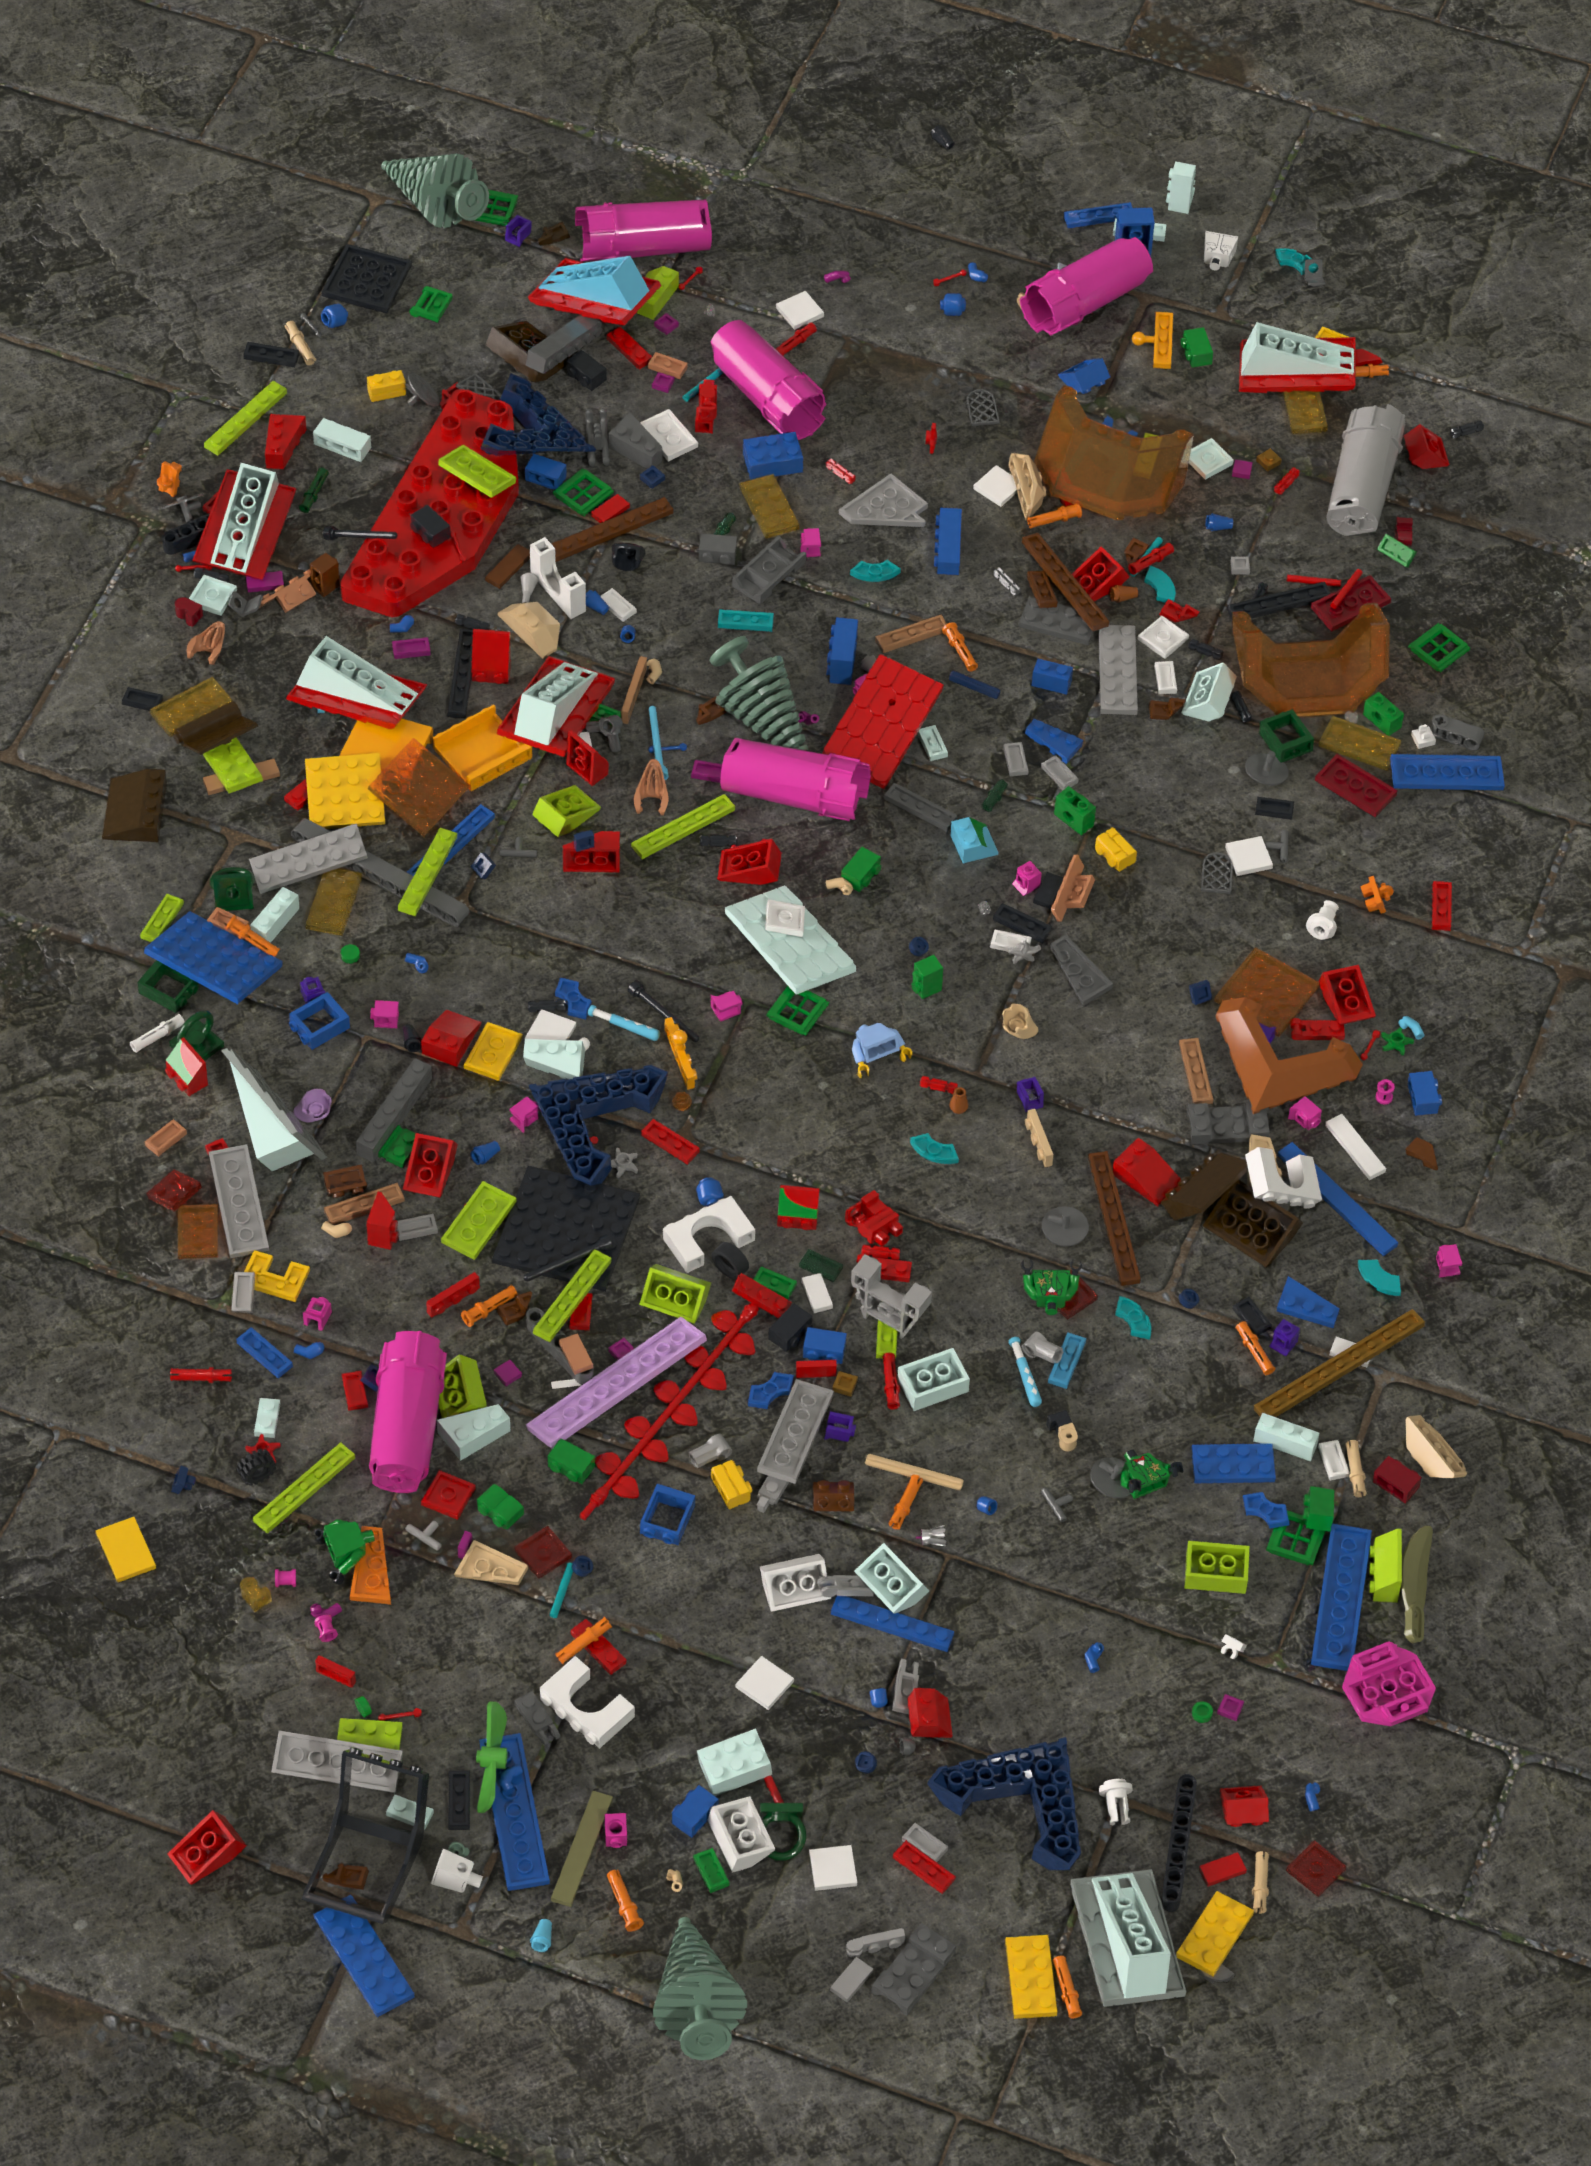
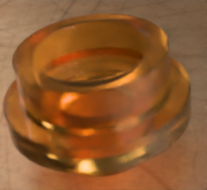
M679 1092L674 1096L672 1104L675 1109L684 1111L691 1107L692 1099L687 1093Z

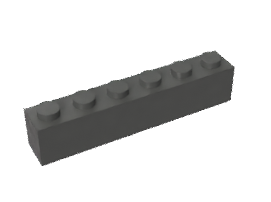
M579 315L529 349L526 366L542 374L551 370L568 356H571L584 345L599 337L602 332V321Z
M414 1058L357 1139L356 1150L358 1156L373 1163L375 1162L380 1149L395 1128L403 1122L432 1080L431 1065Z

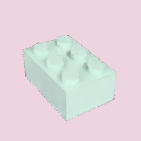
M954 1348L898 1367L897 1380L913 1411L969 1392L970 1378Z
M756 1729L697 1750L700 1766L714 1796L772 1775L771 1763Z

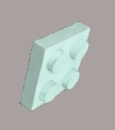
M1212 438L1188 450L1183 455V458L1205 480L1230 467L1234 461Z
M203 575L189 599L201 604L203 610L221 616L228 606L232 592L237 591V586Z

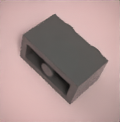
M701 533L699 562L735 565L737 551L736 536Z

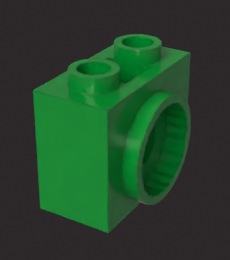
M1069 786L1056 796L1054 811L1056 817L1081 836L1094 826L1096 807L1086 797L1077 793Z

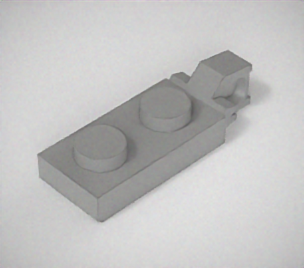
M768 1476L757 1495V1499H759L757 1511L764 1513L769 1504H777L789 1482Z

